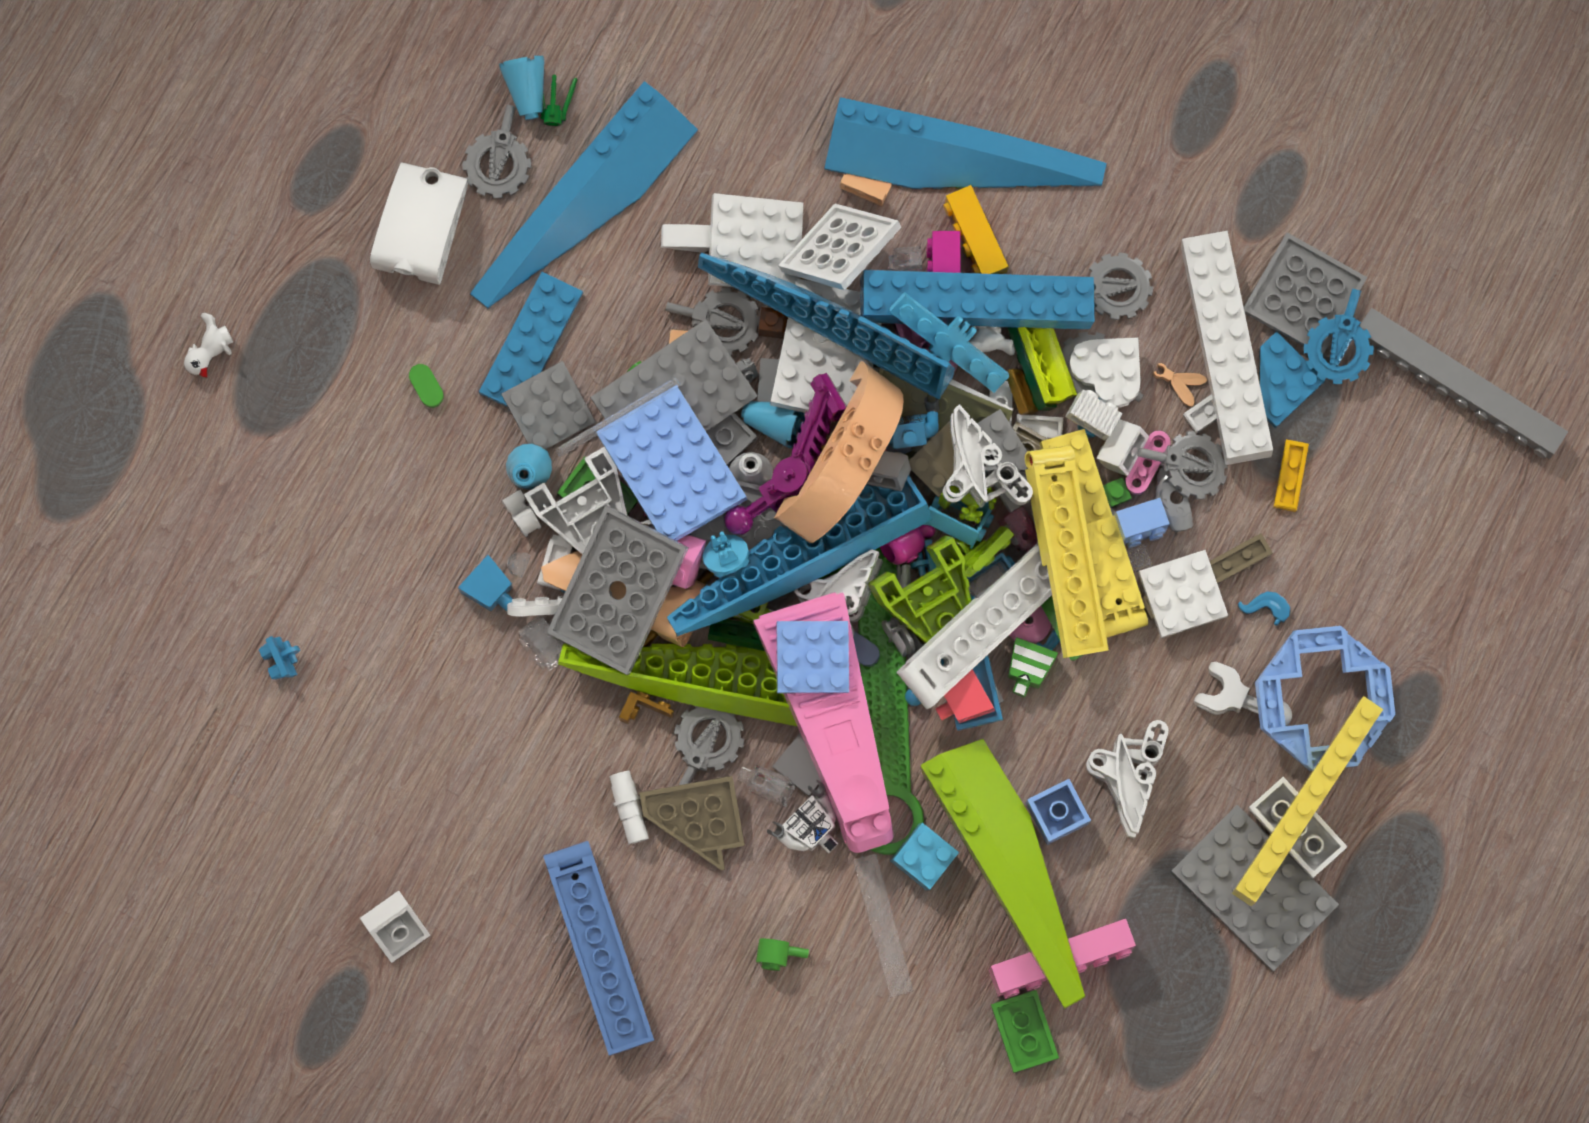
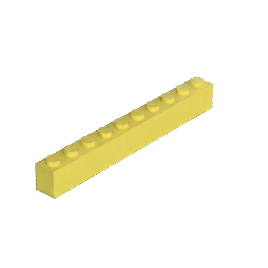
M1364 696L1359 700L1233 890V895L1251 907L1256 903L1383 711L1381 707Z

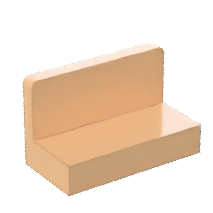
M844 174L840 182V189L882 206L892 183Z

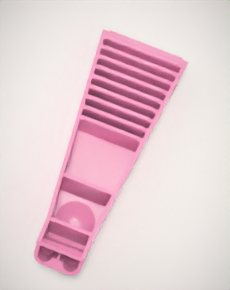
M834 592L759 616V619L753 620V623L776 677L777 621H848L849 693L783 694L819 778L825 787V792L837 817L845 844L847 843L848 848L852 852L860 853L890 843L894 836L891 816L888 810L889 804L844 593L836 594Z

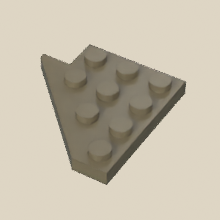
M733 776L639 792L644 817L720 870H725L722 850L745 846Z

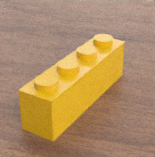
M967 186L946 195L945 204H943L944 210L948 217L952 216L955 223L952 225L954 231H960V236L964 242L962 249L965 256L970 257L973 265H971L973 273H1007L1009 266L972 186Z

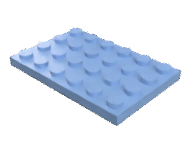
M677 385L596 431L597 436L655 530L675 541L747 500L745 493Z

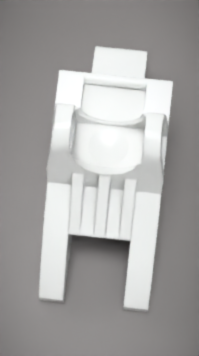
M959 404L950 416V432L954 449V470L943 488L942 493L945 500L956 503L970 492L979 507H983L986 502L1005 493L1014 504H1026L1033 494L1031 485L1018 472L1017 467L1013 463L1000 462L1002 458L1000 448L995 443L992 444V439L984 431L981 432V427L972 418L970 419V415ZM991 456V457H993V459H994V460L991 459V460L987 461L985 457L988 458V457ZM991 471H993V472L985 479V472H991ZM1006 472L1009 474L1010 480L1003 479L1000 473ZM1018 481L1015 487L1013 486L1010 490L1009 487H1011V485L1014 482ZM994 485L998 488V490L987 494L988 488ZM950 486H956V487H958L959 490H960V493L955 494V493L951 492V490H950L949 487H950ZM1024 489L1026 491L1025 498L1023 496L1017 497L1018 490Z
M870 550L858 556L838 573L824 580L816 579L809 583L810 585H805L799 591L796 589L794 592L801 603L834 592L836 594L843 592L846 606L850 608L847 609L848 615L853 614V617H849L850 624L851 622H857L863 616L864 607L867 605L871 595V590L867 584L878 576L883 561L878 558V551ZM806 590H811L808 594L803 595ZM851 625L852 634H853V637H854V628H853V626Z
M1155 720L1149 724L1143 740L1124 738L1122 734H1119L1114 743L1113 752L1104 749L1094 750L1086 762L1087 771L1107 784L1115 800L1127 837L1133 839L1139 833L1147 801L1149 800L1156 777L1154 766L1163 754L1168 736V726L1161 720ZM1156 727L1160 728L1159 732L1161 734L1156 741H1152L1154 737L1153 731ZM1126 745H1141L1140 750L1128 749ZM1145 751L1153 752L1155 758L1147 757ZM1093 759H1100L1103 762V766L1095 765ZM1132 762L1140 765L1135 769ZM1141 773L1146 775V780L1141 779Z

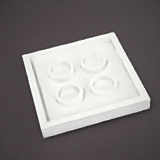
M1206 550L1138 572L1161 638L1228 617Z

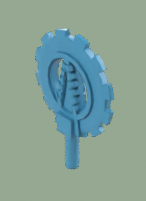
M1352 288L1344 315H1335V319L1328 320L1325 317L1319 320L1320 325L1316 329L1311 328L1307 334L1310 338L1308 344H1304V353H1308L1309 358L1306 363L1310 370L1314 368L1318 372L1316 376L1325 381V378L1333 380V384H1342V380L1346 379L1352 382L1359 378L1357 374L1362 369L1366 371L1370 365L1367 361L1369 355H1373L1374 351L1373 345L1370 346L1368 340L1371 338V335L1367 329L1363 330L1359 326L1361 322L1354 318L1361 294L1360 290ZM1333 334L1329 364L1323 358L1321 348L1325 338ZM1353 340L1356 347L1354 358L1347 365L1338 366Z

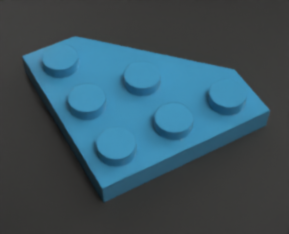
M1275 332L1259 349V384L1267 421L1274 428H1277L1325 381L1319 379L1316 376L1318 372L1314 368L1310 370L1306 360L1278 332Z

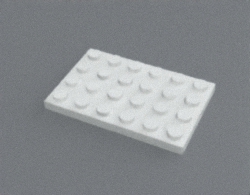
M796 278L795 285L860 315V292L849 289L841 290L821 283ZM788 317L770 405L803 413L806 410L809 411V401L813 399L815 394L810 383L818 374L827 373L847 406L857 389V386L850 382L857 366L863 361L873 368V363Z

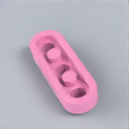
M1154 431L1149 435L1143 448L1163 453L1167 446H1170V438L1163 431ZM1160 441L1162 443V447H1156L1154 445V442ZM1138 457L1125 480V485L1129 492L1133 495L1144 493L1161 462ZM1148 460L1151 462V466L1145 467L1143 462ZM1138 480L1141 486L1134 487L1132 482Z

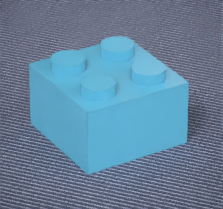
M920 823L894 854L890 862L922 888L930 890L959 852L924 823Z

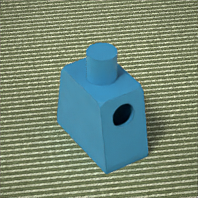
M489 555L481 561L458 587L461 594L489 611H492L498 604L507 611V604L511 603L513 599L508 594L513 588L512 583Z

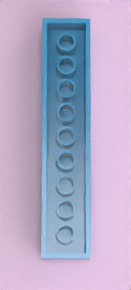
M863 270L860 278V316L873 323L904 324L889 311V308L904 292L946 325H949L957 316L963 318L962 323L966 321L970 326L1090 329L1095 322L1094 277Z

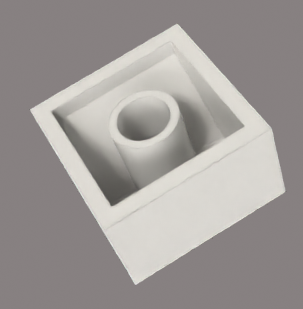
M400 891L394 893L360 918L391 963L430 936Z

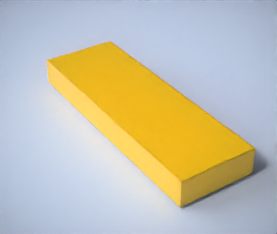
M1286 439L1273 508L1297 511L1308 443Z

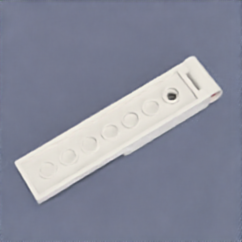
M1038 543L979 598H974L897 671L900 678L926 709L934 706L952 687L1052 595L1047 566H1042ZM941 658L944 660L943 666L940 663Z

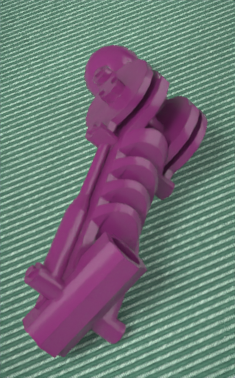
M827 373L818 374L810 383L815 394L813 399L809 401V411L806 410L805 422L802 421L801 433L798 432L797 435L798 442L797 444L794 443L791 457L781 460L776 465L772 479L759 487L762 497L747 507L737 505L726 512L724 522L730 533L737 535L747 533L752 528L755 517L769 508L777 513L785 498L798 496L818 457L822 453V446L826 445V435L830 434L831 421H839L847 407Z

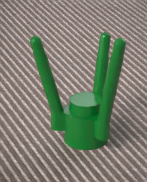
M555 74L552 75L551 99L547 109L543 94V112L541 113L543 124L561 126L562 121H566V113L578 81L577 78L573 79L563 109L560 110L561 106L555 105L557 76Z

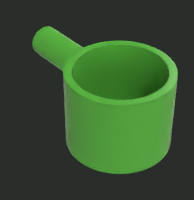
M760 938L756 963L761 964L762 969L780 971V967L787 966L788 955L808 958L809 949L789 946L790 943L786 941Z

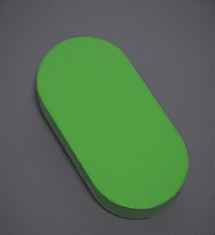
M424 364L413 366L409 372V379L422 403L429 408L438 407L443 402L444 394L431 369Z

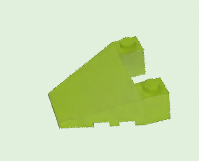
M943 536L925 547L936 568L906 587L902 588L896 576L890 572L881 574L867 584L877 603L925 644L972 601L969 592V580L967 579L964 566L966 565L964 556L954 538L949 536Z

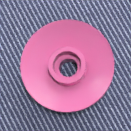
M1042 606L1038 607L1029 616L1033 619L1031 624H1026L1023 621L1022 624L1009 634L1014 641L1017 637L1037 644L1048 635L1051 623Z

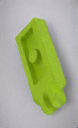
M1000 526L967 560L965 565L966 576L972 577L977 571L990 565L995 559L994 555L1010 544V539L1014 534L1008 528Z

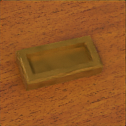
M1023 369L1008 370L1009 378L1007 381L1020 415H1032L1038 412L1032 400L1033 395L1030 387L1025 381Z

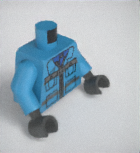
M925 397L924 402L927 414L900 417L888 445L893 449L926 445L928 439L935 436L939 430L937 412L940 407L938 399L935 398L934 402L929 403L928 398Z

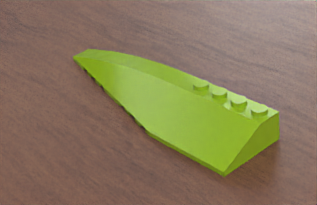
M563 643L558 665L580 673L685 704L797 726L784 694L777 693V677L765 651L736 647V645L726 644V647H712V644H703L700 647H692L691 644H686L684 647L676 644H651V647H642L631 673L626 675L581 650Z
M984 739L941 753L921 764L922 775L1064 1009L1085 998L1031 816Z

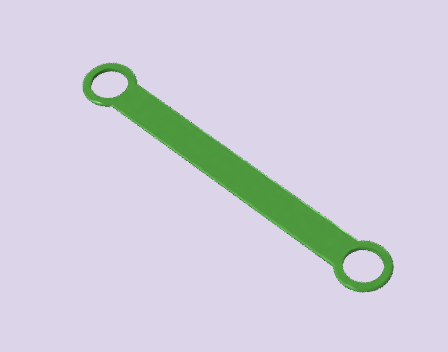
M880 547L875 549V551L879 552L878 558L883 561L878 576L885 572H890L897 578L896 566L898 565L890 563L881 552ZM870 592L871 595L867 605L864 607L863 616L858 620V634L877 646L880 658L875 665L870 667L860 664V672L886 795L903 800L909 806L913 815L912 828L904 839L870 850L879 854L894 855L917 825L924 823V813L919 801L911 793L908 703L905 699L907 685L897 674V671L905 664L906 656L902 657L895 644L888 642L889 638L883 630L881 623L884 620L890 621L893 616L877 603L872 592Z

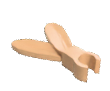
M1158 363L1157 368H1162L1163 374H1157L1155 371L1152 373L1153 376L1170 382L1180 400L1185 405L1192 407L1194 405V397L1187 386H1200L1207 381L1206 377L1198 373L1174 374L1164 364Z

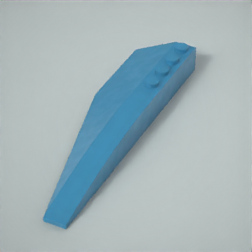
M840 97L824 169L892 183V185L910 189L965 188L970 185L978 188H1009L1016 186L1060 187V185L1102 186L1107 163L993 131Z

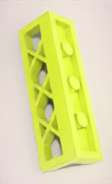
M1018 327L1044 402L1059 404L1076 396L1077 393L1054 328H1028L1027 330L1025 327Z

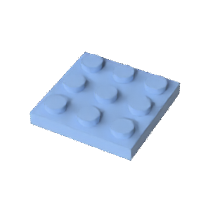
M848 621L776 622L777 693H849Z

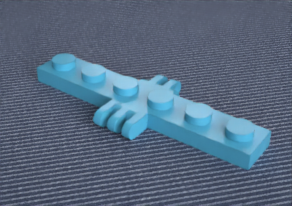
M905 292L889 308L891 314L931 344L929 350L932 355L948 362L952 360L993 393L1009 378V373L968 342L975 335L977 329L971 327L965 332L970 324L966 321L962 323L963 318L957 316L948 326Z

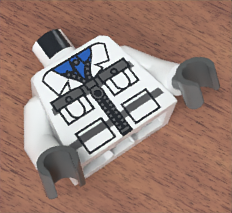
M816 780L819 784L817 790H813L810 785L808 786V790L813 795L783 825L773 821L772 823L776 825L777 829L775 832L767 829V833L777 837L789 849L803 852L806 850L813 851L820 845L830 853L838 845V842L829 835L835 828L836 815L825 792L824 785L819 780Z

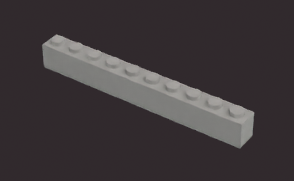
M1371 308L1360 324L1363 330L1367 329L1371 335V338L1368 339L1370 346L1373 345L1379 356L1395 361L1398 368L1414 373L1420 382L1433 385L1439 394L1452 397L1458 406L1464 409H1471L1475 412L1476 417L1483 421H1490L1502 433H1509L1520 445H1528L1534 449V453L1539 457L1551 459L1567 435L1568 431L1375 309Z

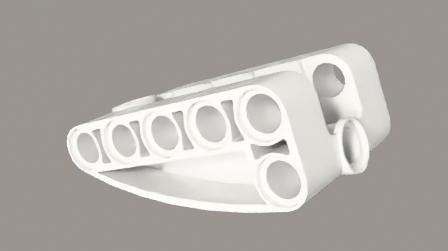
M401 162L393 181L371 251L370 263L372 268L389 273L396 271L405 275H416L419 280L440 285L466 195L468 179L440 172L436 168H423ZM435 176L438 178V181L433 185L428 184L427 179Z

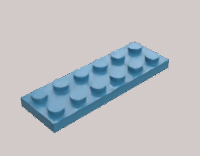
M541 272L481 386L479 394L508 407L501 393L544 370L583 295V291Z

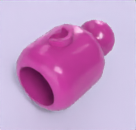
M921 525L881 546V552L890 563L895 565L906 562L910 563L918 558V554L922 552L925 546L924 538H931L935 534L936 528L930 525Z

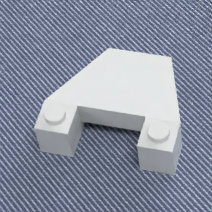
M605 447L584 458L595 479L561 500L555 502L545 483L524 494L534 513L582 555L605 506H610L627 515L617 467Z

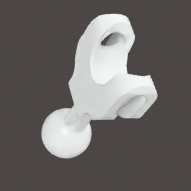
M1211 662L1208 668L1209 673L1222 683L1223 690L1215 696L1204 693L1198 694L1194 699L1195 705L1214 715L1224 714L1227 711L1239 713L1242 707L1259 714L1257 698L1248 695L1250 688L1241 683L1237 671L1224 664ZM1283 701L1285 724L1288 726L1292 719V711L1290 706Z

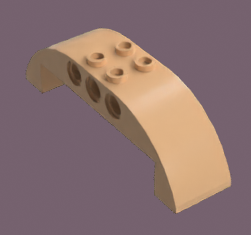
M863 361L859 363L850 379V382L856 385L857 389L798 496L785 498L774 517L809 543H814L826 534L856 501L889 444L901 417L904 403L901 389Z

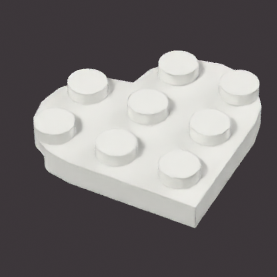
M1138 338L1096 339L1077 344L1070 359L1072 375L1084 385L1093 386L1095 393L1103 402H1110L1118 408L1129 405L1139 394L1140 390Z

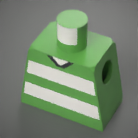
M1016 637L1008 672V678L1016 681L1012 693L1026 697L1029 686L1039 689L1058 652Z

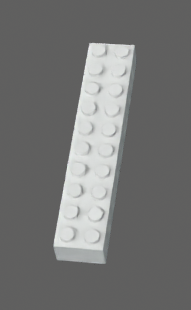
M1228 231L1184 238L1181 242V251L1217 417L1225 464L1229 465L1271 457L1273 446Z

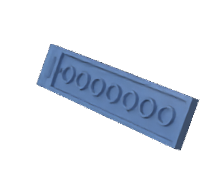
M589 841L543 855L608 1055L611 1056L653 1042L654 1038ZM574 875L579 876L577 880L572 879Z

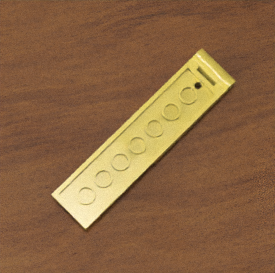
M1085 429L1041 441L1039 443L1041 449L1069 445L1074 450L1075 466L1106 638L1148 626V618L1144 610L1145 606L1115 515H1112Z
M1069 445L1027 451L1025 454V464L1028 468L1025 470L1026 478L1033 490L1030 500L1042 566H1047L1063 658L1109 650L1075 466V454L1073 448Z

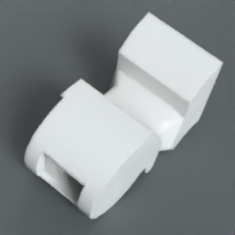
M521 489L502 500L506 510L511 513L513 521L516 522L525 537L532 531L541 528L530 506H526L525 497Z

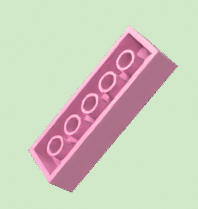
M1126 919L1068 939L1078 974L1085 972L1086 966L1093 964L1094 968L1107 964L1110 961L1109 958L1116 957V960L1128 957L1136 946ZM1030 952L992 965L989 969L997 996H1004L1005 999L1017 996L1020 993L1019 990L1024 988L1027 989V992L1041 987L1042 982L1047 980Z

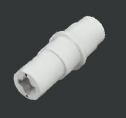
M630 771L609 776L615 799L613 805L617 807L628 845L649 839L642 816L640 796L637 794Z

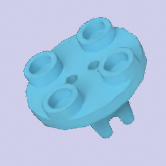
M721 531L719 537L711 536V541L705 547L702 555L704 565L716 577H723L734 573L749 563L747 543L739 536L725 535Z

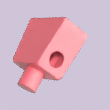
M973 669L944 695L947 702L935 708L942 721L954 714L959 723L995 711Z

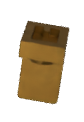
M637 691L636 694L630 692L619 720L626 724H629L631 719L635 720L640 710L637 704L670 718L673 717L674 711L671 710V705L659 700L658 703L649 700L650 696L643 692Z

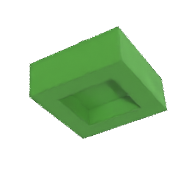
M1123 477L1103 485L1111 508L1132 499Z

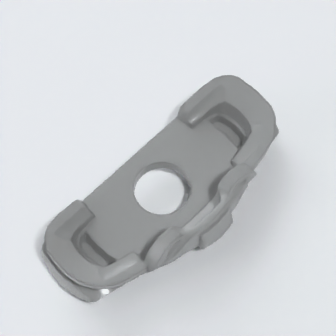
M1164 467L1159 469L1156 477L1158 485L1155 487V499L1161 498L1170 529L1175 532L1185 531L1193 527L1188 497L1182 495V502L1180 504L1171 502L1170 494L1172 492L1180 493L1181 490L1176 486L1173 488L1168 481L1170 479L1168 471L1165 472Z

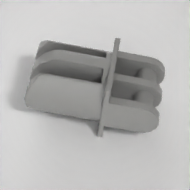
M892 617L888 622L886 620L882 621V628L889 638L888 642L895 644L902 657L918 651L923 646L918 637L896 618Z

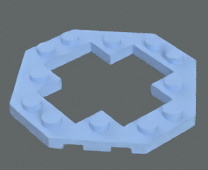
M1342 626L1293 631L1255 681L1260 729L1309 771H1313L1329 745L1311 747L1308 724L1286 726L1280 681L1281 679L1302 677L1300 654L1340 650L1343 673L1365 671L1368 699L1383 709L1346 767L1359 765L1364 754L1381 735V731L1396 715L1390 667L1384 662H1380L1372 655L1369 649L1352 638Z

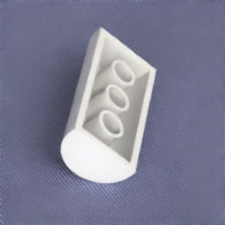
M1282 777L1248 809L1272 833L1298 792ZM1315 812L1289 851V854L1313 879L1342 853L1347 846Z

